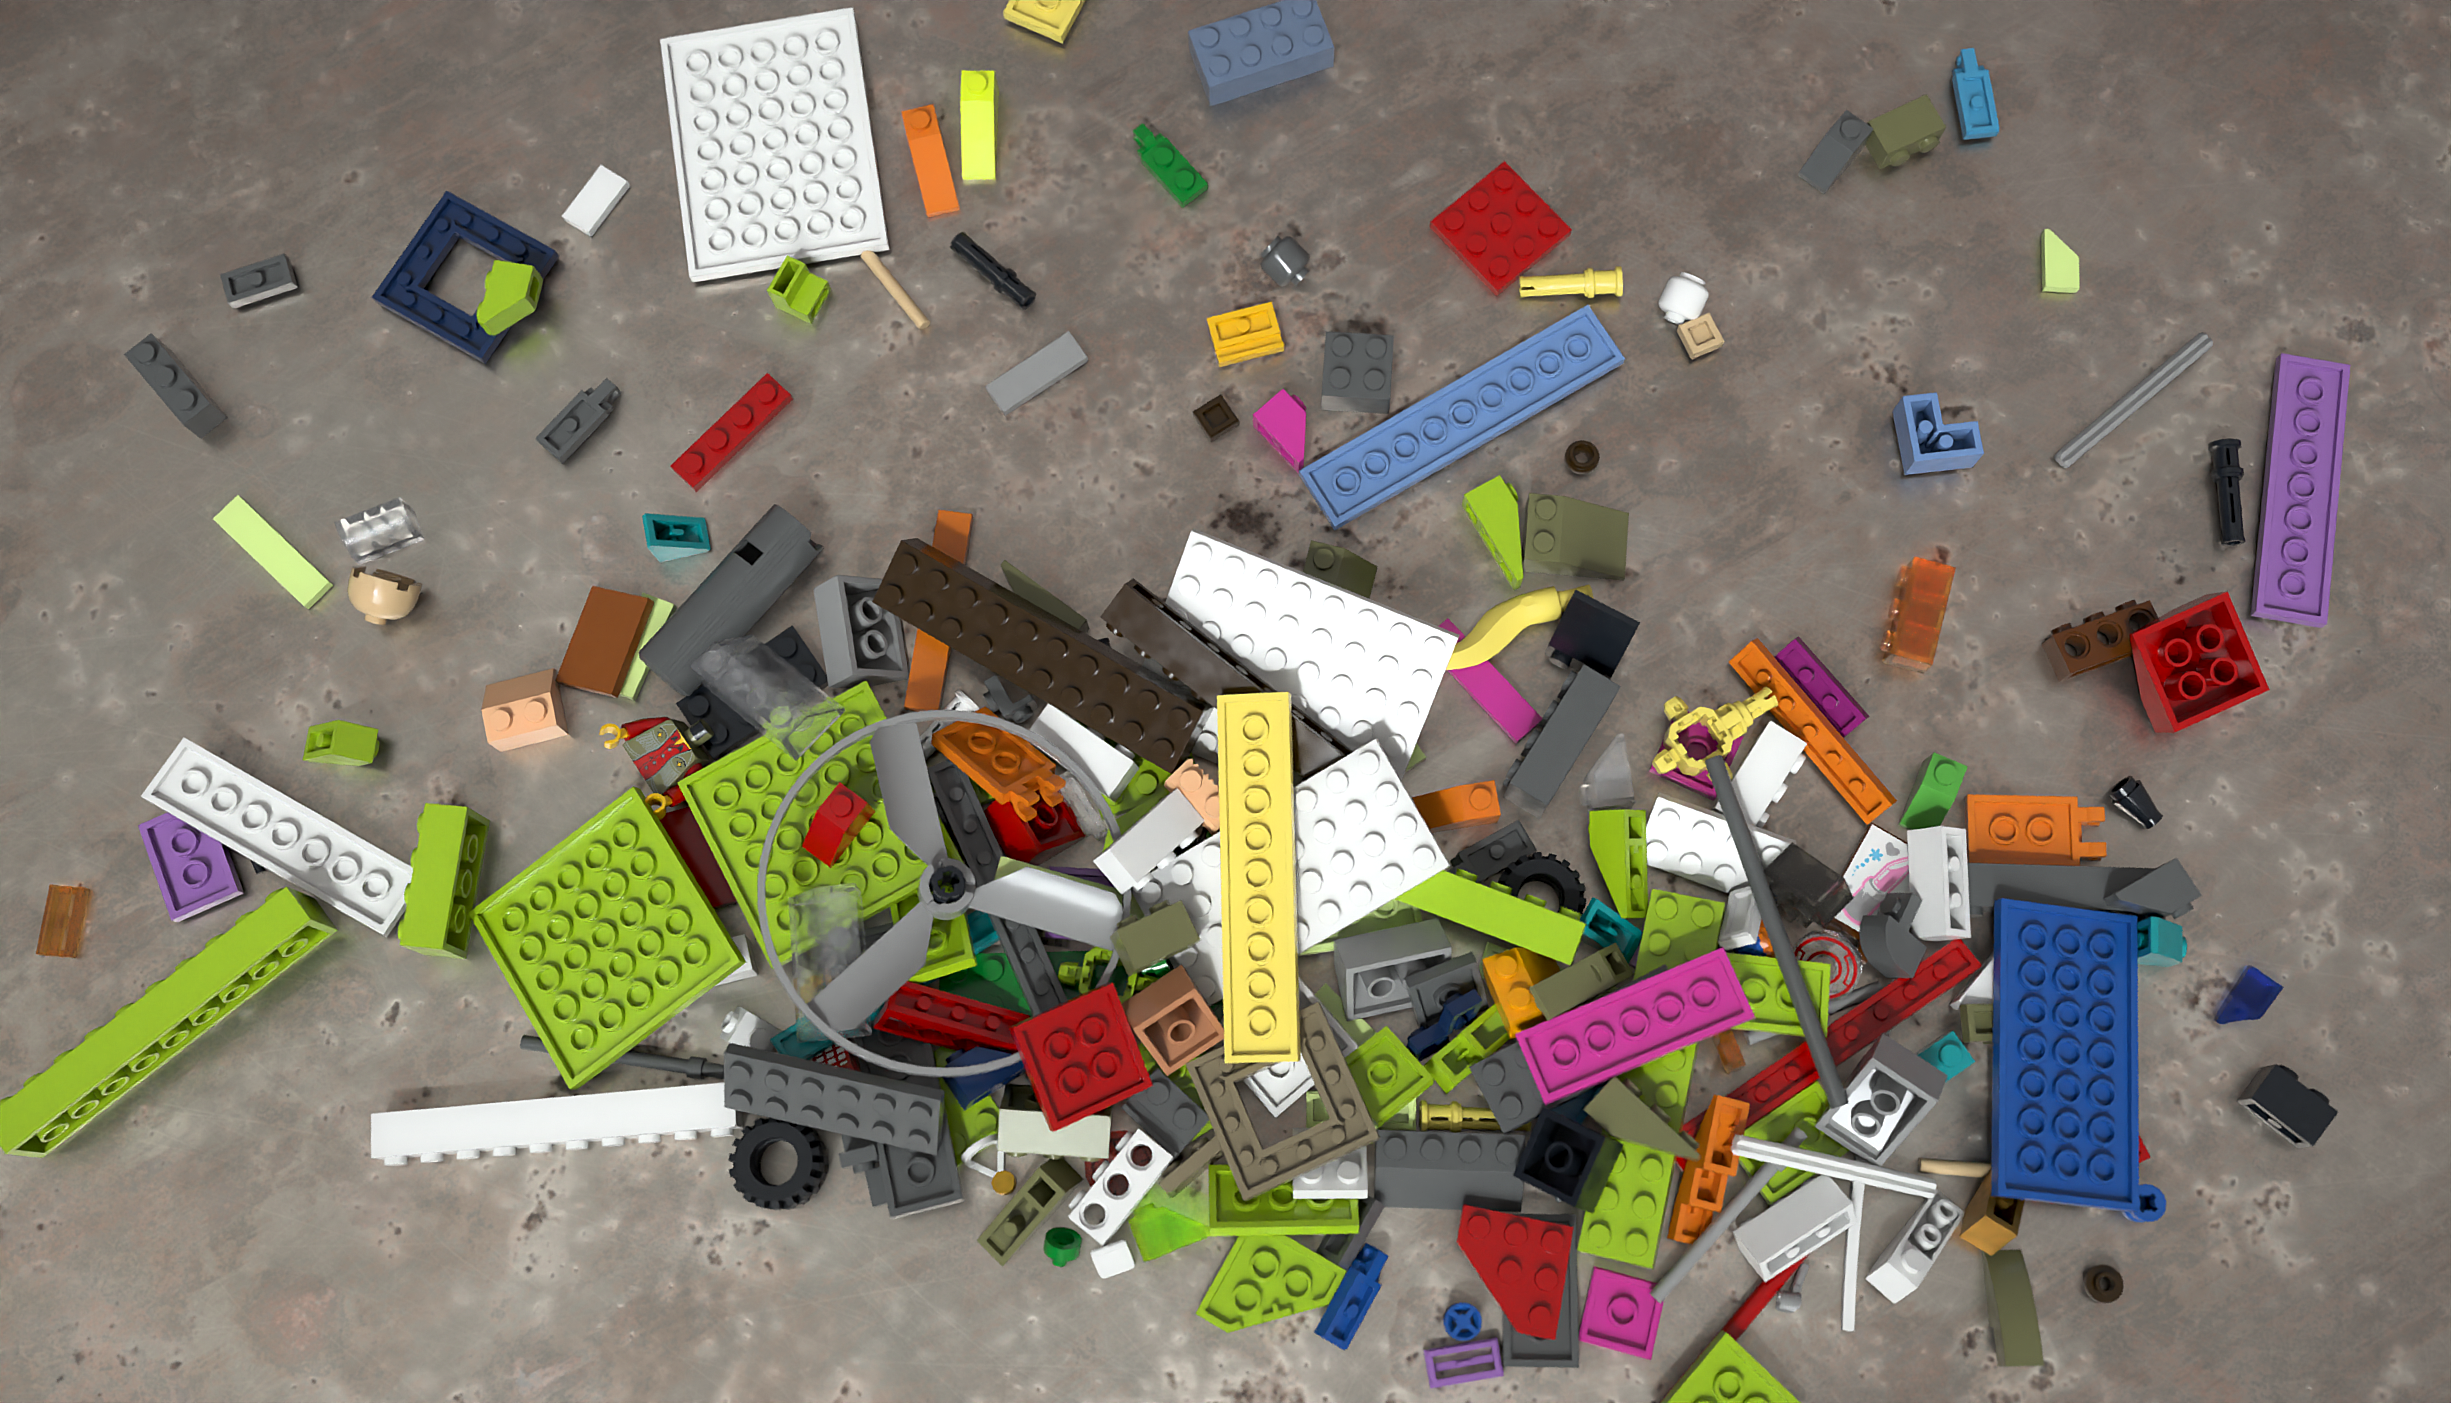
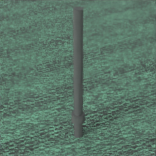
M522 1036L520 1042L521 1049L548 1053L540 1037ZM628 1051L613 1062L684 1073L687 1075V1078L703 1080L704 1077L724 1079L723 1064L707 1062L706 1058L695 1056L683 1059Z

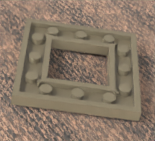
M1319 1002L1299 1011L1300 1053L1330 1119L1266 1149L1263 1148L1236 1083L1281 1062L1225 1063L1224 1046L1186 1063L1244 1201H1248L1381 1139Z

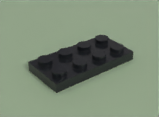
M792 625L676 704L691 726L700 719H703L712 728L714 736L703 743L712 758L717 761L828 686L827 674Z

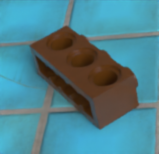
M2131 600L2115 607V613L2105 616L2103 611L2097 612L2084 618V624L2072 627L2071 623H2067L2051 630L2052 636L2042 646L2059 682L2133 656L2129 634L2134 632V630L2131 628L2129 620L2137 622L2141 628L2157 619L2158 616L2151 601L2148 600L2137 604L2135 600ZM2097 632H2102L2108 637L2109 645L2102 643L2098 639ZM2065 643L2074 646L2077 656L2067 653L2064 646Z

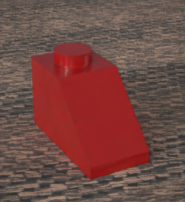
M839 782L816 811L802 847L832 868L876 811L865 800Z

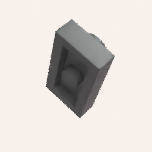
M285 254L220 274L227 303L233 309L297 288L290 259Z

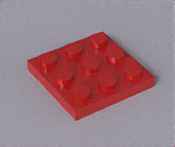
M1505 161L1430 221V228L1496 297L1514 283L1519 276L1526 273L1566 240L1572 232V229Z
M1108 982L1009 1027L1048 1128L1052 1132L1058 1131L1153 1086L1113 983Z

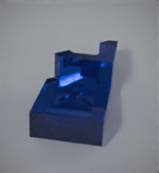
M2248 965L2229 992L2213 1021L2222 1025L2229 1022L2261 1019L2260 1017L2265 1014L2284 987L2255 967Z

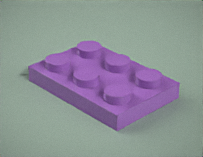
M168 812L138 825L171 921L178 923L244 893L226 845Z

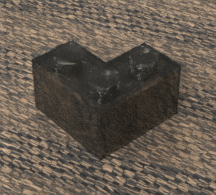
M1793 842L1764 869L1773 897L1778 904L1777 908L1780 915L1790 923L1795 920L1804 928H1807L1812 922L1824 928L1853 899L1845 878Z

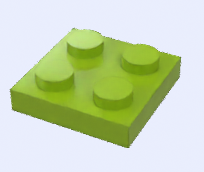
M1387 1025L1345 1057L1377 1128L1434 1084L1433 1076Z

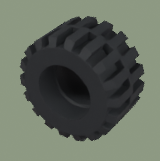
M1534 852L1529 857L1526 854L1520 856L1516 862H1511L1506 867L1497 882L1512 888L1510 895L1518 898L1521 887L1528 882L1539 881L1548 884L1555 890L1559 898L1557 913H1559L1561 907L1583 915V909L1586 907L1587 898H1584L1585 885L1584 883L1580 884L1578 880L1581 875L1577 870L1572 871L1569 868L1571 863L1564 859L1562 862L1556 860L1557 855L1549 853L1548 856H1542V852Z
M759 1118L755 1120V1125L752 1127L746 1126L741 1131L744 1134L742 1138H736L732 1144L736 1146L735 1153L729 1154L728 1161L733 1162V1168L729 1169L730 1177L736 1180V1183L733 1184L737 1192H742L744 1194L743 1198L748 1202L766 1209L790 1210L796 1208L798 1204L804 1205L810 1201L809 1196L811 1194L818 1193L821 1189L818 1185L821 1180L825 1181L827 1175L824 1172V1165H828V1157L824 1156L823 1151L826 1149L824 1142L820 1141L818 1138L819 1134L808 1126L774 1118ZM778 1141H785L790 1143L797 1153V1168L787 1182L781 1185H772L764 1179L761 1173V1158L770 1145Z

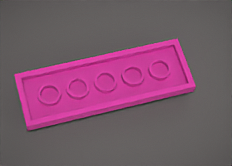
M1722 947L1515 1035L1544 1104L1547 1105L1755 1018V1015Z

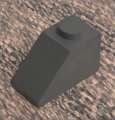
M1846 110L1825 134L1798 175L1825 194L1863 150L1873 128Z
M2175 858L2103 900L2108 906L2137 914L2159 918L2171 914L2176 919L2194 909L2190 902L2202 895L2179 860Z

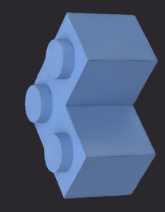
M1937 392L1902 396L1893 409L1904 475L1972 468L1984 454L1978 421L1943 425Z

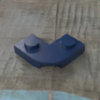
M1475 989L1463 996L1461 993L1453 995L1443 1004L1444 1010L1439 1022L1427 1029L1422 1026L1413 1031L1407 1038L1406 1048L1419 1062L1438 1052L1450 1042L1448 1035L1454 1029L1459 1030L1464 1025L1469 1026L1474 1021L1482 1004V998Z

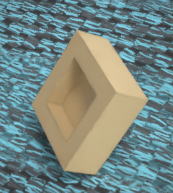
M1710 313L1678 326L1677 332L1691 360L1718 349L1724 344V340Z

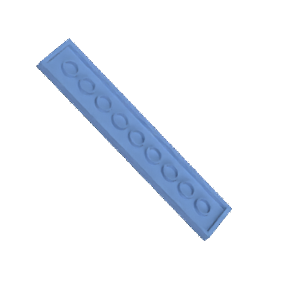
M1586 305L1299 470V476L1335 531L1624 363L1625 358L1590 306Z

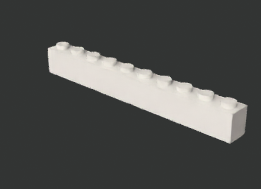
M724 1083L371 1114V1158L384 1160V1166L406 1165L407 1158L421 1157V1163L444 1161L443 1155L457 1154V1159L463 1160L480 1158L481 1151L492 1150L493 1156L516 1155V1148L529 1147V1153L552 1152V1145L566 1144V1150L587 1149L588 1142L602 1141V1147L625 1145L624 1139L638 1138V1143L640 1144L661 1142L662 1135L673 1134L675 1135V1140L697 1139V1132L711 1131V1137L733 1136V1129L744 1128L743 1111L724 1107Z

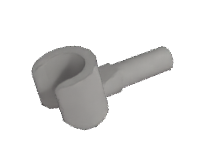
M1802 1263L1799 1266L1791 1286V1292L1779 1290L1776 1299V1310L1792 1313L1801 1306L1802 1295L1800 1293L1809 1269L1808 1264Z

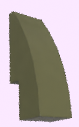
M1999 1250L1992 1256L1982 1251L1989 1327L1994 1328L1997 1366H2044L2038 1318L2022 1251Z

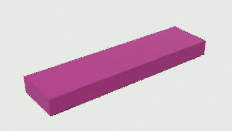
M1449 618L1438 626L1458 634L1457 643L1465 638V635ZM1488 660L1471 667L1447 670L1515 744L1541 723L1543 718Z

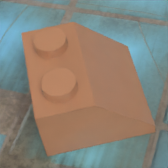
M1182 964L1121 1004L1132 1029L1166 1076L1224 1039L1222 1024Z

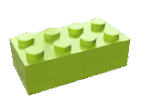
M425 803L424 812L420 813L418 817V845L411 854L413 873L411 883L407 884L404 892V901L407 904L405 917L401 919L398 926L400 946L428 956L466 959L473 923L468 912L474 909L476 905L490 825L489 819L469 807Z

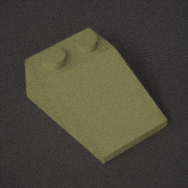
M1529 493L1524 515L1522 542L1523 572L1624 580L1629 513L1566 496Z

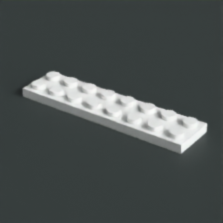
M184 737L141 795L148 802L385 937L389 935L406 910L407 904L404 901V892L407 884L411 883L413 873L411 866Z

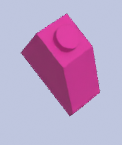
M1282 389L1253 414V427L1299 474V470L1304 468L1306 406L1295 394L1290 396Z

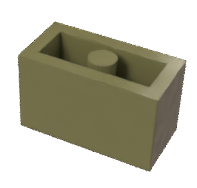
M1926 94L1868 121L1867 124L1873 128V131L1865 146L1879 169L1890 164L1895 167L1907 161L1912 154L1920 150L1922 153H1926L1934 149L1940 143L1939 139L1945 131L1946 125Z
M1165 900L1149 908L1150 915L1138 920L1137 916L1133 915L1116 924L1118 930L1110 936V939L1129 977L1193 947L1201 940L1182 901L1170 905L1169 901Z

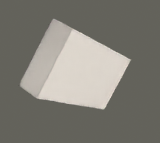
M600 165L562 215L563 219L592 237L630 187L628 181Z
M1750 886L1731 891L1729 894L1717 942L1725 951L1754 944L1757 941L1762 918Z

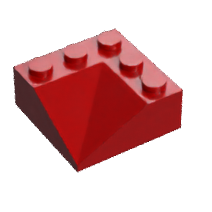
M2228 591L2206 594L2171 610L2129 634L2141 701L2155 733H2175L2270 690Z

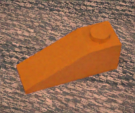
M934 104L901 111L928 218L960 210Z
M1495 780L1460 785L1412 797L1414 799L1413 802L1432 833L1494 824L1498 822L1501 816Z

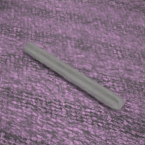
M2201 332L2062 447L2054 456L2056 462L2063 468L2071 466L2213 346L2212 339L2206 333Z

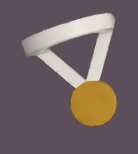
M998 1134L982 1138L962 1154L961 1160L966 1166L992 1177V1187L998 1194L1008 1195L1014 1191L1016 1179L1009 1171L1005 1170V1152L998 1151L997 1172L971 1160L984 1147L991 1144H996L997 1146Z

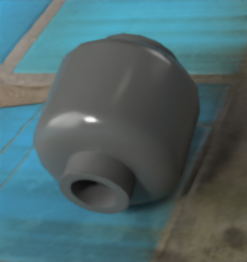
M1277 236L1260 254L1263 258L1261 261L1262 270L1279 286H1286L1290 282L1296 286L1309 272L1305 266L1310 260V255L1290 236L1283 239Z

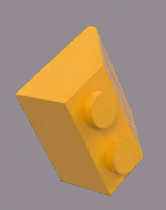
M1515 947L1482 959L1485 982L1510 1040L1516 1038L1515 1034L1547 1021L1543 1012L1536 1006L1529 988L1560 972L1555 959L1520 947ZM1574 1007V1008H1572V1009H1570V1010H1568V1011H1566V1012H1564V1013H1567V1012H1569V1011H1572V1010L1576 1009L1577 1007Z

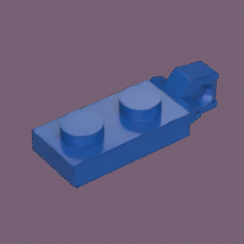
M1367 1243L1363 1246L1314 1331L1315 1334L1344 1351L1345 1349L1347 1350L1382 1286L1378 1283L1380 1271L1389 1257L1387 1254Z

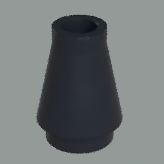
M2132 776L2125 777L2119 781L2108 793L2113 799V805L2139 822L2145 829H2150L2163 817L2142 782L2135 780Z

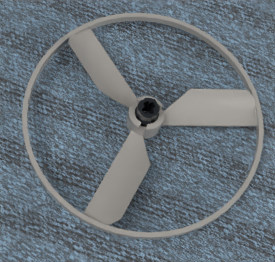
M928 710L887 718L859 729L821 754L801 774L776 811L766 835L757 881L758 913L767 954L779 981L803 1015L825 1036L854 1055L890 1070L920 1076L959 1077L990 1072L1015 1064L1022 1059L1018 1052L989 1063L967 1067L935 1068L915 1066L871 1053L848 1041L837 1032L852 1030L859 1026L925 965L933 917L941 920L954 919L961 916L968 908L1113 951L1109 963L1095 988L1108 982L1119 959L1110 936L1118 930L1117 923L1130 917L1131 888L1122 894L1121 905L1113 892L1031 867H1024L975 888V879L971 870L961 861L948 858L916 722L954 720L978 723L1001 729L1029 741L1057 759L1089 792L1101 811L1114 842L1121 836V832L1109 805L1092 780L1069 756L1045 738L1020 725L981 713L958 710ZM873 735L870 745L889 828L911 851L928 865L922 873L919 883L918 898L920 903L806 1004L785 974L770 935L765 907V883L768 861L783 817L809 779L840 752L860 740ZM941 886H948V891H950L951 889H953V891L946 893L945 887L942 890L940 888Z

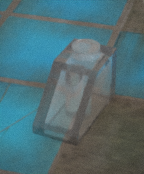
M1617 734L1585 776L1583 784L1579 785L1580 802L1582 806L1587 805L1588 815L1589 811L1631 810L1635 804L1624 734Z

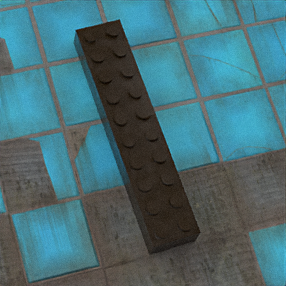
M918 538L900 541L872 601L881 608L1171 774L1187 761L1214 709L1208 702L1204 704L1198 701L1185 689Z

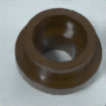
M1585 440L1573 442L1565 453L1567 467L1577 474L1592 472L1597 467L1600 458L1596 446ZM1584 454L1588 461L1580 463L1576 460V455Z
M2096 1265L2092 1267L2084 1278L2086 1292L2097 1302H2114L2123 1292L2124 1283L2120 1273L2109 1265ZM2102 1277H2106L2110 1281V1288L2107 1291L2100 1287Z

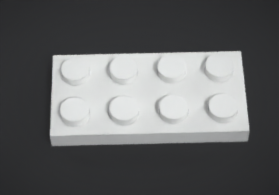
M1658 792L1646 823L1647 865L1729 894L1731 891L1749 887V882L1725 816ZM1747 824L1773 897L1775 898L1796 848V840Z

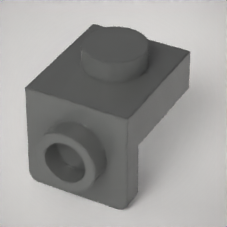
M997 675L984 681L988 692L983 694L992 712L1000 710L1006 721H1014L1015 724L1024 722L1034 714L1033 710L1038 708L1032 694L1012 703Z
M842 1134L845 1152L839 1153L841 1167L844 1169L853 1168L854 1174L876 1169L875 1162H879L875 1141Z

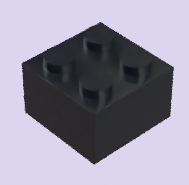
M1543 1107L1513 1176L1575 1208L1594 1213L1624 1144L1562 1114Z

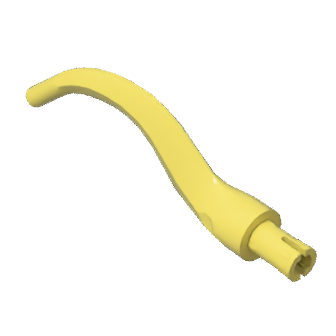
M1588 584L1564 591H1556L1554 586L1515 596L1494 606L1483 615L1473 630L1462 641L1456 643L1446 670L1462 669L1481 664L1502 651L1529 625L1561 619V612H1565L1575 590L1594 599L1591 586Z

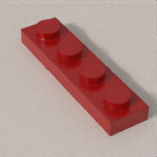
M766 373L670 467L697 492L793 400L791 394L772 376Z

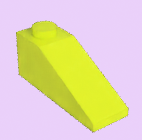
M962 71L960 106L963 179H996L999 87L995 71Z

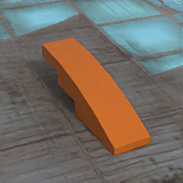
M1713 1095L1695 1138V1141L1700 1145L1696 1152L1700 1154L1701 1159L1698 1162L1687 1160L1676 1197L1667 1239L1692 1245L1711 1224L1713 1212L1721 1213L1728 1176L1736 1177L1740 1157L1734 1155L1731 1151L1732 1139L1735 1135H1744L1750 1103Z

